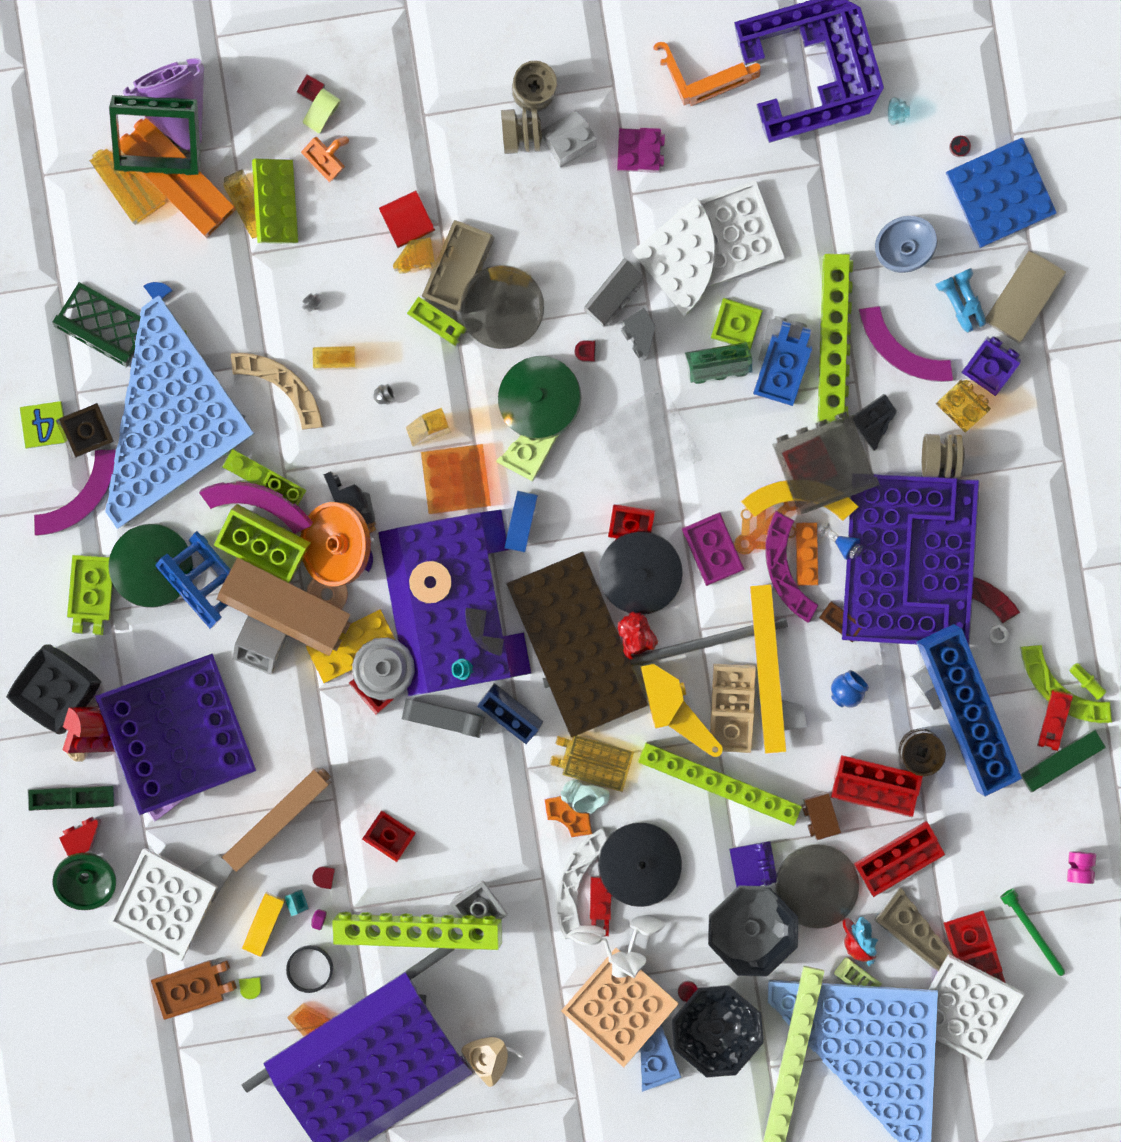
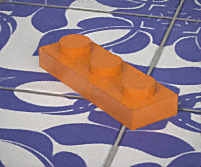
M817 522L796 523L797 586L818 585Z

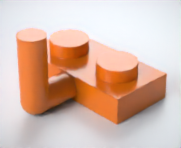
M347 136L338 138L327 148L318 137H314L301 153L331 182L345 168L334 153L339 147L348 144L349 138Z

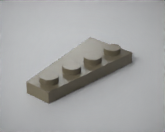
M902 888L897 890L874 920L937 972L948 954L952 955L939 936L932 930L926 919L919 913L913 902L906 896Z

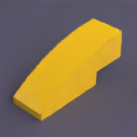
M269 892L264 894L243 944V950L259 957L262 956L283 908L285 899Z

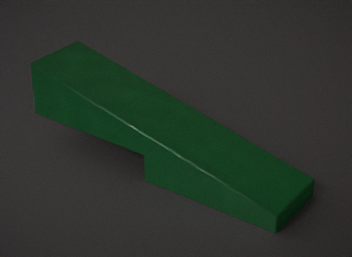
M1096 730L1088 731L1020 775L1030 793L1105 749L1106 746Z
M113 786L27 789L29 811L114 807Z

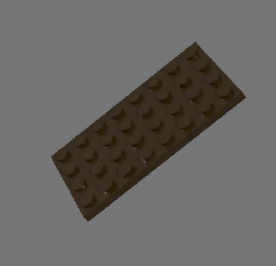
M583 551L506 583L571 738L648 706L630 660L623 652L624 646Z

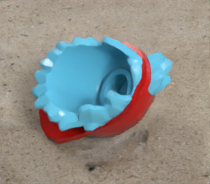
M860 917L856 924L851 919L846 918L843 920V928L847 933L844 939L847 953L855 960L866 962L868 966H871L875 962L877 954L875 946L878 942V939L871 938V923L864 917Z

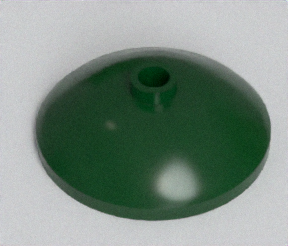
M76 853L66 857L57 865L53 874L52 885L56 896L66 906L76 910H93L106 904L113 896L116 888V875L112 866L104 858L92 853Z

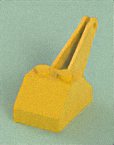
M653 663L640 666L654 727L669 726L712 757L720 756L723 751L722 746L683 699V696L686 695L684 683H680L679 679ZM717 747L718 751L713 752L712 748Z

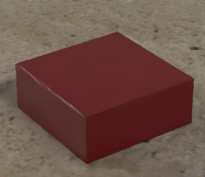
M306 74L296 93L313 102L318 93L325 87V84Z

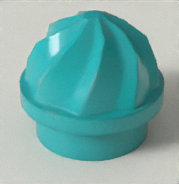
M459 659L452 665V674L460 680L468 679L473 673V665L466 659Z

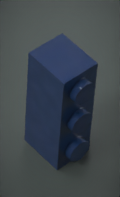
M495 683L477 705L478 708L526 745L543 723V720Z

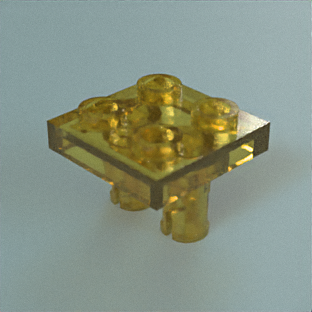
M960 380L936 402V405L966 433L991 408L988 406L989 400L987 398L984 401L982 400L985 397L984 395H977L973 391L974 386L972 383L967 386L970 383L969 380Z

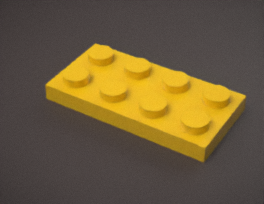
M381 609L351 623L346 634L341 633L339 637L342 642L338 650H332L330 656L308 645L305 647L323 683H326L352 670L355 655L365 643L375 638L396 639Z

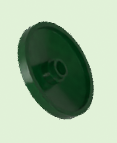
M547 356L529 357L515 364L504 376L498 391L499 410L507 425L519 435L535 440L549 439L568 429L579 413L582 399L579 382L570 368L561 361Z
M157 524L139 525L125 532L114 544L109 557V574L117 592L130 603L145 608L162 607L178 599L181 595L155 565L166 554L171 558L176 557L188 547L187 543L172 529ZM192 555L178 565L184 574H188L193 570Z

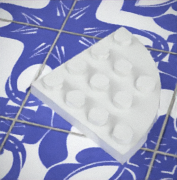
M694 198L632 251L683 316H686L702 298L711 280L715 264V236L713 235L709 216L698 198Z

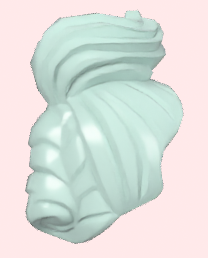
M575 779L566 782L563 791L560 793L562 801L572 803L573 809L576 812L584 811L592 814L609 801L608 790L593 784L583 785L579 780Z

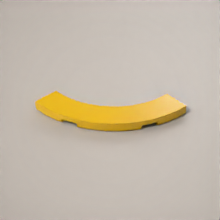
M785 480L768 484L750 493L740 501L754 517L775 504L787 501L816 503L830 510L841 521H844L858 508L842 492L823 483L809 480Z

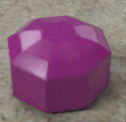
M317 909L314 912L311 920L312 928L322 930L327 915L326 911Z

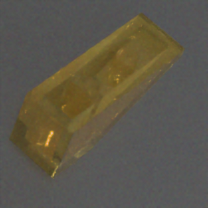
M241 169L224 177L223 186L248 233L254 239L257 237L254 190L245 172Z

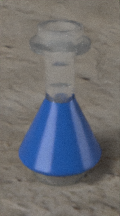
M823 523L817 531L819 537L823 538L826 536L834 541L845 560L850 558L855 560L863 549V546L860 545V539L840 536L830 529L831 524Z

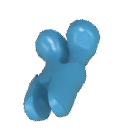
M972 268L935 284L939 291L944 292L948 296L956 312L955 316L967 333L973 331L968 317L972 314L979 327L986 324L978 295L974 296L970 286V279L973 276ZM955 282L959 286L966 300L965 305H963L957 293V290L955 288Z

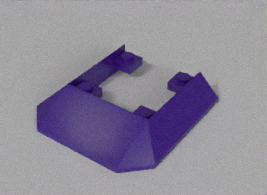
M809 0L734 22L738 47L740 48L744 65L765 60L761 40L800 30L805 48L824 43L835 80L834 82L817 86L821 102L819 107L782 117L777 98L758 103L756 106L768 143L869 115L884 89L861 7L848 0Z

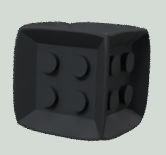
M45 644L21 671L9 689L6 698L34 721L60 735L67 731L63 725L69 707H86L96 694L102 681L65 652L53 647L51 644Z

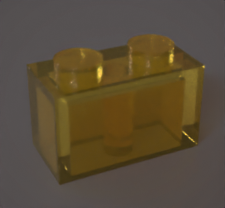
M313 347V369H357L356 347Z

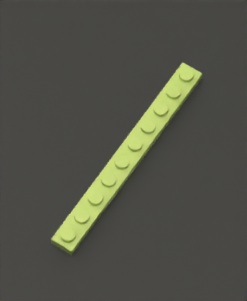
M803 965L763 1142H786L825 972L823 969Z

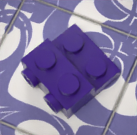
M987 336L961 373L996 396L1019 366L1021 359L1018 358L1020 354L1014 349L1009 348L1007 350L1002 347L1003 343L995 336L991 338Z

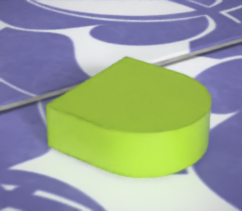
M261 977L239 979L240 993L244 998L255 999L261 993Z

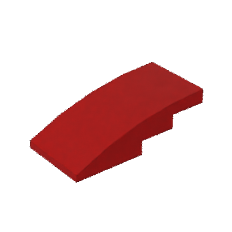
M984 910L943 923L954 957L1006 983Z

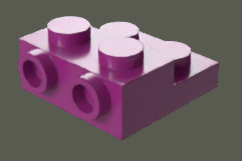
M619 128L617 171L659 173V167H664V155H660V146L664 147L665 134H661V129Z

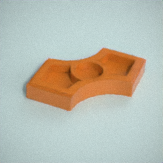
M561 796L544 799L547 820H556L563 823L568 828L571 837L592 834L589 813L574 811L568 803L562 801Z

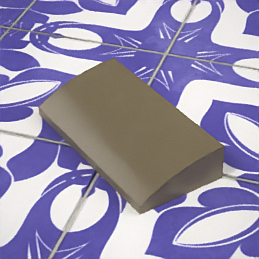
M454 220L422 297L463 314L495 237L490 233Z
M1028 251L986 316V323L1019 344L1066 271Z

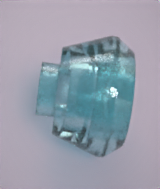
M897 97L891 98L888 105V123L894 126L905 122V118L910 117V106L906 105V101Z

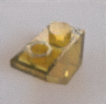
M431 237L409 241L394 262V271L404 274L411 272L412 268L419 267V270L431 269V265H435Z

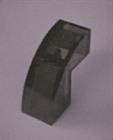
M466 608V624L472 638L486 651L502 656L504 639L484 636L487 611Z

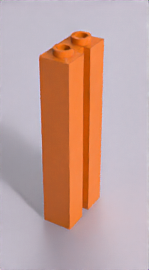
M147 118L138 120L133 126L135 130L130 135L126 133L120 138L121 151L125 155L186 158ZM200 171L198 175L142 172L206 238L237 210Z

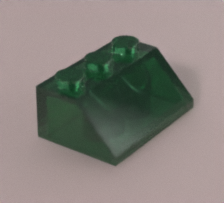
M747 342L685 352L690 383L701 384L710 379L724 380L728 376L734 375L742 377L752 372V355Z

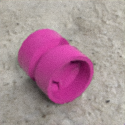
M1070 851L1068 864L1071 865V868L1067 871V881L1094 884L1095 871L1092 870V867L1096 866L1097 854Z

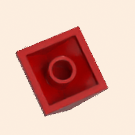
M613 504L608 537L618 538L633 531L651 532L655 511Z
M381 810L362 840L395 862H398L416 832Z

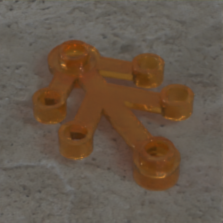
M788 501L783 502V505L776 511L785 515L788 511L798 509L800 501H796L793 507L789 506ZM746 508L743 509L740 513L742 519L741 535L735 539V549L743 555L751 553L754 549L765 550L766 542L755 540L761 535H767L774 513L766 520V509L758 514L756 529L750 533V520L753 515L751 514L748 519L744 518L743 512L748 510ZM793 526L792 529L794 530V534L792 536H789V538H793L796 536L797 531L796 528ZM743 540H747L749 542V546L747 548H743L741 546V542Z

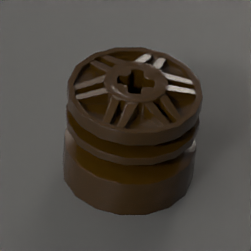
M917 728L910 730L899 742V757L906 768L915 775H933L945 763V746L939 737L928 729ZM919 746H921L923 749L926 748L925 750H923V755L916 753L919 751Z

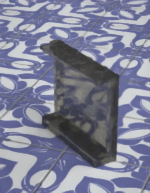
M846 411L835 415V420L830 422L827 419L816 422V427L808 430L807 426L796 430V435L789 437L788 434L777 437V442L772 443L799 515L880 485L877 477H874L852 418L855 417L854 414L847 415Z

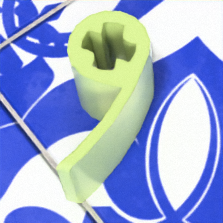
M323 88L313 101L303 123L317 133H321L329 116L334 114L341 100Z

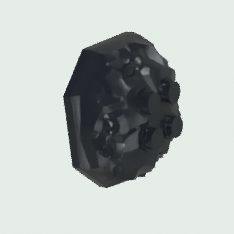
M729 985L699 987L672 1018L674 1050L706 1078L737 1075L764 1043L761 1012Z

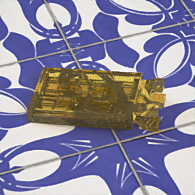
M579 735L573 737L572 740L557 736L555 744L566 747L563 759L551 756L550 765L563 768L562 775L623 792L634 751Z

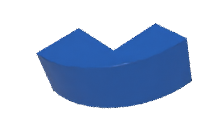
M517 491L505 548L521 552L526 551L538 495Z

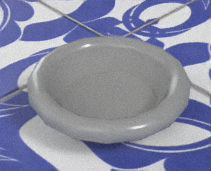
M375 638L365 643L356 653L352 664L353 678L358 688L367 696L378 700L393 699L403 694L410 686L415 673L414 660L409 650L399 641L390 638Z

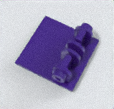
M770 841L729 849L736 888L739 885L769 886L772 883L778 882Z

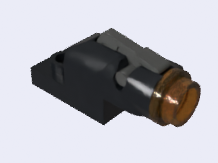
M331 471L323 474L334 502H342L354 507L364 518L369 533L376 531L375 515L370 494L363 492L355 484L340 490L339 487L342 484L338 474L333 475Z

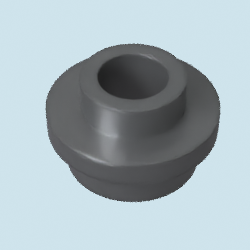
M317 293L307 295L302 301L304 303L302 308L311 312L321 302L318 298L319 295Z

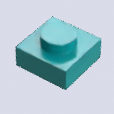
M302 889L284 896L291 916L309 909Z

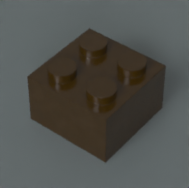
M98 403L56 420L72 459L114 442Z

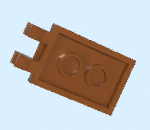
M208 960L152 979L151 983L163 1019L166 1020L223 1001L224 993L234 991L237 988L235 980L222 984L219 973L230 969L228 960L213 965L212 961Z

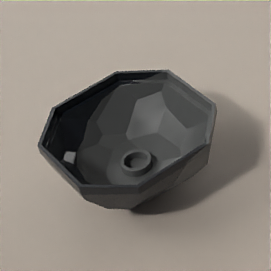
M739 885L709 914L708 945L737 976L767 977L798 948L799 917L769 886Z

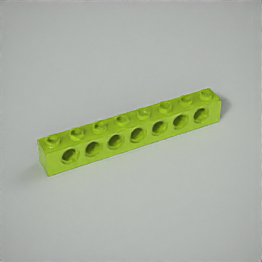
M849 254L823 255L817 423H843L844 419H848V406H845V398L849 397V385H845L846 377H849L850 365L846 364V356H850V343H847V335H851V323H848V314L852 312V302H848V293L852 294L853 286L852 281H849V273L853 272V260H850ZM835 271L841 272L843 280L840 282L835 281L832 273ZM833 292H839L842 295L841 302L837 303L832 300L831 295ZM832 313H839L842 320L840 323L832 322ZM831 334H838L841 337V342L833 344L830 340ZM836 354L840 357L839 365L830 363V355ZM831 375H836L839 378L838 386H832L829 383ZM830 396L838 398L839 404L837 407L829 405L828 398Z
M645 742L638 759L640 764L792 826L795 825L802 808L799 804Z
M345 911L337 914L332 920L333 945L499 950L502 945V919H495L494 916L475 918L472 915H466L462 918H454L453 915L433 917L432 914H423L420 917L409 913L392 916L391 913L372 915L370 912H362L356 915ZM352 924L357 925L360 931H355L352 928ZM372 925L378 926L380 928V932H376L372 928ZM393 926L399 927L401 932H395ZM413 926L419 927L422 933L415 932ZM433 927L440 928L442 934L436 933ZM454 928H460L463 934H457ZM475 929H481L484 935H478Z

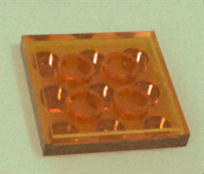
M483 444L421 452L429 514L491 506Z

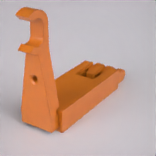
M658 42L653 46V50L657 51L660 48L665 50L667 58L661 59L660 65H667L684 106L690 104V106L696 105L760 77V64L755 63L745 67L742 62L686 85L668 44Z

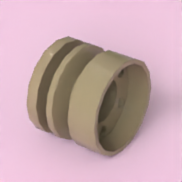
M528 61L516 70L512 83V96L515 103L521 109L526 108V111L531 112V107H536L537 112L546 109L552 103L557 87V77L553 69L541 61ZM532 85L536 86L535 92H531Z
M531 107L532 117H527L526 108H523L522 118H517L515 109L501 110L504 154L518 153L520 143H524L526 153L530 152L529 143L534 142L535 152L540 151L542 141L541 119L536 107Z
M924 434L921 458L923 477L938 478L940 468H943L945 478L950 477L951 469L953 478H960L965 458L962 435H955L952 444L951 435L946 434L944 444H941L939 434Z

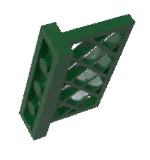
M78 282L59 315L55 316L52 323L58 330L127 368L135 352L136 345L133 337L137 336V332L132 333L130 323L140 322L141 316ZM80 289L89 294L90 300L78 303L76 296ZM103 301L107 303L108 310L96 313L93 303ZM91 304L94 314L82 317L79 306ZM77 307L79 318L69 319L64 316L68 309ZM118 311L125 313V321L114 323L112 313ZM110 314L112 324L100 327L97 317ZM95 317L98 328L90 330L85 328L83 320ZM128 324L130 334L118 337L115 327ZM113 328L116 338L106 340L102 337L101 330ZM132 339L133 345L129 352L120 347V340Z

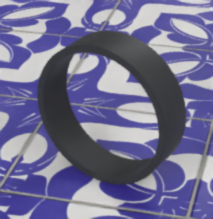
M309 945L297 949L290 956L286 965V975L290 984L298 991L304 993L320 991L328 984L333 974V963L330 956L325 950L317 946ZM313 949L319 951L328 960L330 966L329 977L318 988H302L293 981L290 975V962L293 956L302 950Z

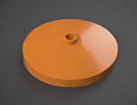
M342 502L324 503L316 507L308 515L313 523L310 527L301 531L300 537L311 542L302 561L309 574L319 583L327 586H344L355 581L362 574L368 563L371 550L370 533L364 518L354 507Z

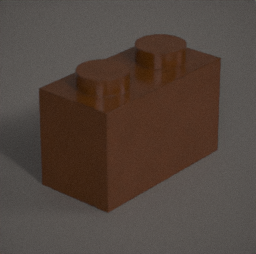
M828 792L803 799L802 811L805 817H809L811 824L807 825L811 837L815 836L816 840H821L841 833Z

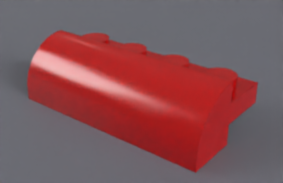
M69 707L63 725L68 730L63 751L68 754L115 752L99 707Z
M841 755L836 767L830 798L912 818L923 776Z
M924 821L854 863V866L871 895L875 897L943 857L945 853L929 823Z

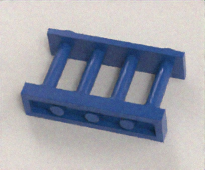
M196 531L188 540L191 543L189 547L174 558H171L168 554L164 555L155 566L211 629L222 618L220 612L228 605L219 602L213 606L206 599V596L225 582L231 569L208 544V540ZM198 551L205 561L188 574H184L178 565ZM211 567L218 577L203 589L198 590L192 581Z

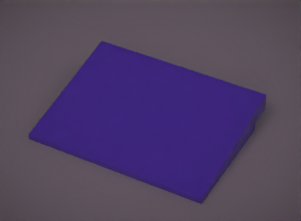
M852 473L851 500L858 508L849 515L848 537L859 538L860 545L855 554L847 560L842 640L917 645V641L954 624L962 628L970 648L979 480ZM848 614L856 620V624L848 619ZM859 627L862 628L860 632L857 634V636L853 637V634L856 632V630Z

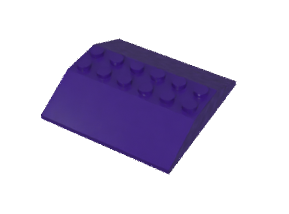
M213 653L95 696L139 816L256 771Z

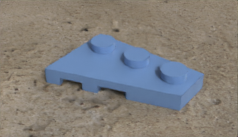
M661 1024L640 1049L642 1092L681 1078V1073Z

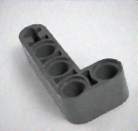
M406 698L401 719L481 738L485 716Z

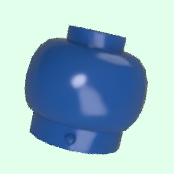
M848 670L845 674H840L833 680L831 684V698L842 708L844 706L853 708L863 701L865 692L868 691L869 687L859 674Z

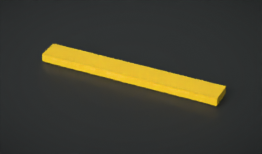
M771 584L750 586L765 754L786 752Z

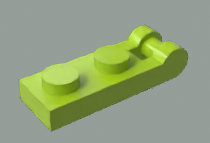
M419 296L407 312V315L455 347L459 342L458 339L461 334H464L467 330L464 326ZM449 326L455 329L451 335L446 333Z

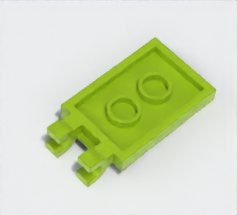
M72 555L67 618H73L72 632L75 634H83V622L94 623V635H104V620L110 621L113 583L109 574V557Z

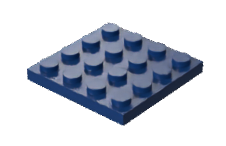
M1023 137L946 172L979 248L1057 213Z

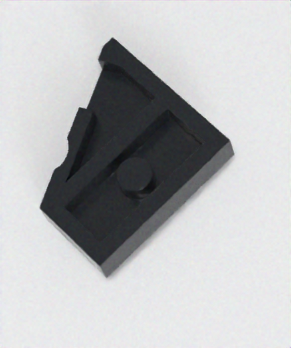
M882 394L850 418L872 451L878 448V443L883 434L885 435L888 425L893 420L897 410L886 394Z

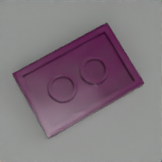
M720 512L682 528V532L706 586L745 570Z

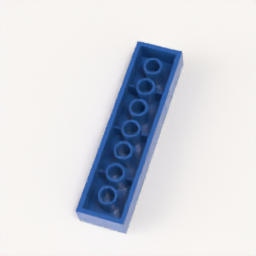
M953 624L917 641V646L976 791L986 797L1021 780L1022 777L962 628Z

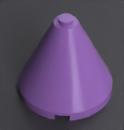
M187 59L188 65H179L178 62L162 66L133 81L135 87L132 90L128 86L123 90L124 96L197 99L200 143L202 142L204 66L200 59ZM144 116L181 149L191 152L189 118Z

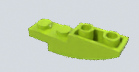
M234 449L230 451L222 466L250 483L270 488L282 494L283 498L292 504L295 503L297 506L307 491Z

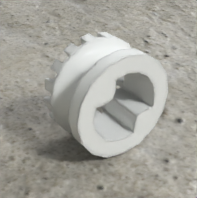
M994 625L989 630V638L992 642L1001 644L1007 640L1008 631L1004 626ZM997 628L1002 632L1004 631V636L1001 640L993 637V631Z

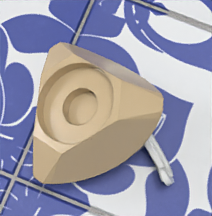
M495 1037L472 1041L464 1045L461 1050L468 1063L488 1087L494 1086L504 1073L508 1053L515 1054L520 1058L524 1057L523 1053L506 1047L501 1039Z

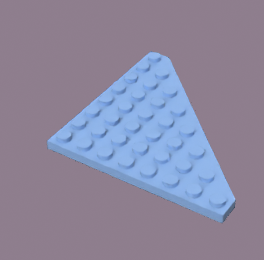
M157 296L144 305L140 313L141 318L135 341L134 358H132L129 386L127 387L124 414L120 425L119 442L116 448L114 470L111 476L109 498L105 510L117 529L255 434L161 296Z
M769 980L768 1003L779 1012L790 1026L799 982ZM822 983L808 1046L843 1081V1084L852 1094L857 1096L865 1108L883 1124V1127L898 1142H931L938 990Z

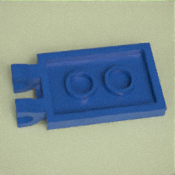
M783 321L779 335L772 334L753 394L793 406L812 351V346L807 345L811 329L803 327L800 338L797 339L788 336L791 323Z

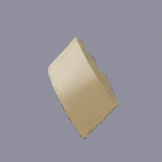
M713 664L710 733L722 746V752L751 753L755 666ZM713 747L712 751H718V748Z

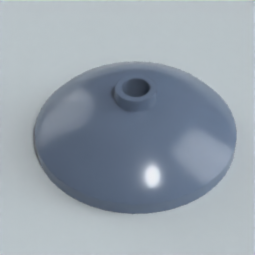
M903 216L890 221L881 229L875 241V253L879 262L888 270L898 273L912 272L923 267L933 257L937 248V235L933 226L927 220L917 216Z

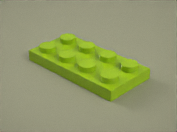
M253 159L252 170L257 243H298L293 160Z

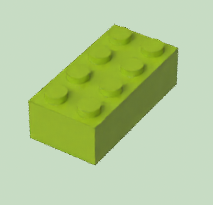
M236 504L230 510L214 546L290 583L295 577L311 542Z

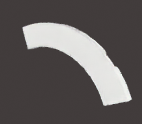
M603 827L588 836L574 850L561 873L556 895V910L564 940L568 939L567 935L573 929L582 926L577 909L578 890L585 871L599 856L601 847L608 838Z

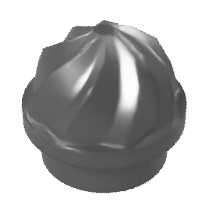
M389 384L379 385L373 394V398L378 404L388 405L395 399L394 392Z

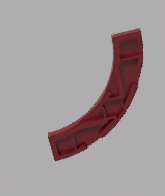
M974 577L973 599L989 608L1001 623L1021 613L1009 597L998 588L980 578Z

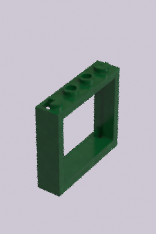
M112 95L109 115L115 171L199 174L201 155L197 99ZM118 115L189 118L191 159L121 155Z

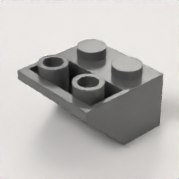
M645 308L622 322L621 332L627 341L631 339L633 342L632 349L636 356L646 360L649 356L655 324Z

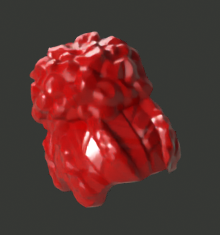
M631 612L618 622L617 630L619 636L623 637V652L629 659H632L631 654H640L650 649L654 650L655 646L658 645L657 637L650 629L647 618L641 615V613Z

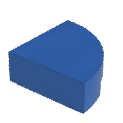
M150 282L143 286L152 299L157 296H161L163 299L173 292L169 286L160 282Z

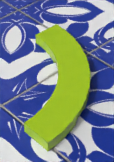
M1042 645L1020 647L1022 661L1028 677L1044 699L1049 702L1052 689L1072 694L1051 674L1044 658ZM1073 694L1068 712L1069 716L1088 722L1112 723L1110 702L1086 700Z

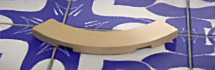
M231 353L233 375H251L273 383L292 401L298 412L302 430L323 428L321 414L313 395L303 381L291 370L263 356Z

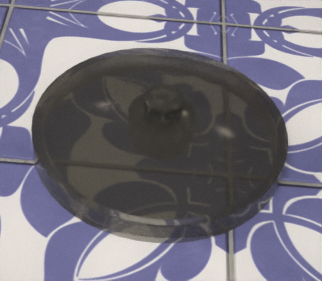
M494 265L479 271L466 284L461 296L460 312L466 329L474 339L491 348L508 349L523 344L538 330L544 315V299L538 284L528 273L515 266Z
M810 844L794 850L781 863L776 875L775 892L799 917L800 925L809 928H826L839 923L852 911L859 894V878L853 863L844 853L828 845Z

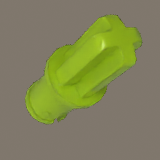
M1075 663L1069 669L1070 673L1081 683V687H1085L1096 700L1106 693V690L1094 679L1095 676L1090 675L1079 663Z

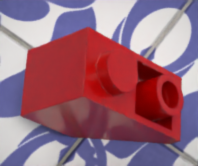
M92 816L81 822L83 826L77 829L72 826L62 831L64 835L59 837L67 856L76 853H86L92 850L102 822L100 818L94 820Z

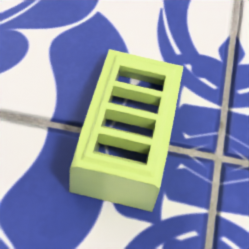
M847 957L843 959L834 972L837 977L848 985H857L863 976L865 978L860 984L862 986H866L870 980L872 981L870 986L880 987L882 984ZM856 971H859L857 975L854 977V979L850 981Z

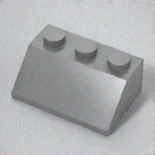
M624 258L584 306V311L602 326L606 323L610 325L617 317L615 314L619 307L623 309L630 301L628 296L631 292L634 291L636 293L644 284L641 281L643 275Z

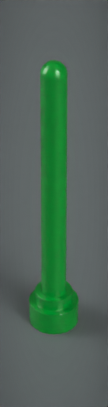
M1014 888L1007 890L1000 896V899L1005 905L1007 904L1009 907H1012L1059 976H1063L1065 969L1018 903L1019 895Z

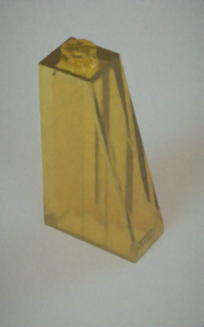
M103 149L98 150L92 155L93 158L89 160L133 224H138L169 202L164 194L136 172L115 171L113 153L108 149L104 151Z
M442 408L425 413L406 426L413 447L452 433Z

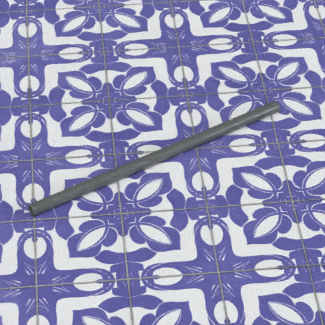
M786 617L774 620L775 630L788 627ZM751 625L632 655V659L629 660L631 665L635 666L754 636V627ZM546 677L542 678L544 687L548 688L549 684Z
M438 948L405 972L412 980L455 949ZM264 1068L241 1085L245 1092L248 1093L270 1078L266 1068Z

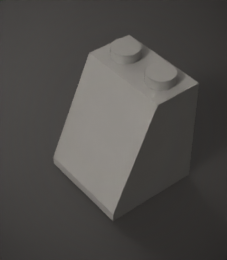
M577 111L568 114L541 130L542 137L559 167L596 148L597 138L587 121Z
M248 616L235 642L233 659L271 675L288 635Z

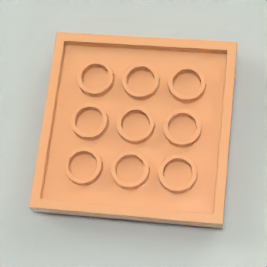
M616 947L611 953L613 955L621 951ZM608 956L561 1012L624 1068L679 1003L642 970L638 972L635 978L629 975L623 978L613 976L612 963L609 962Z

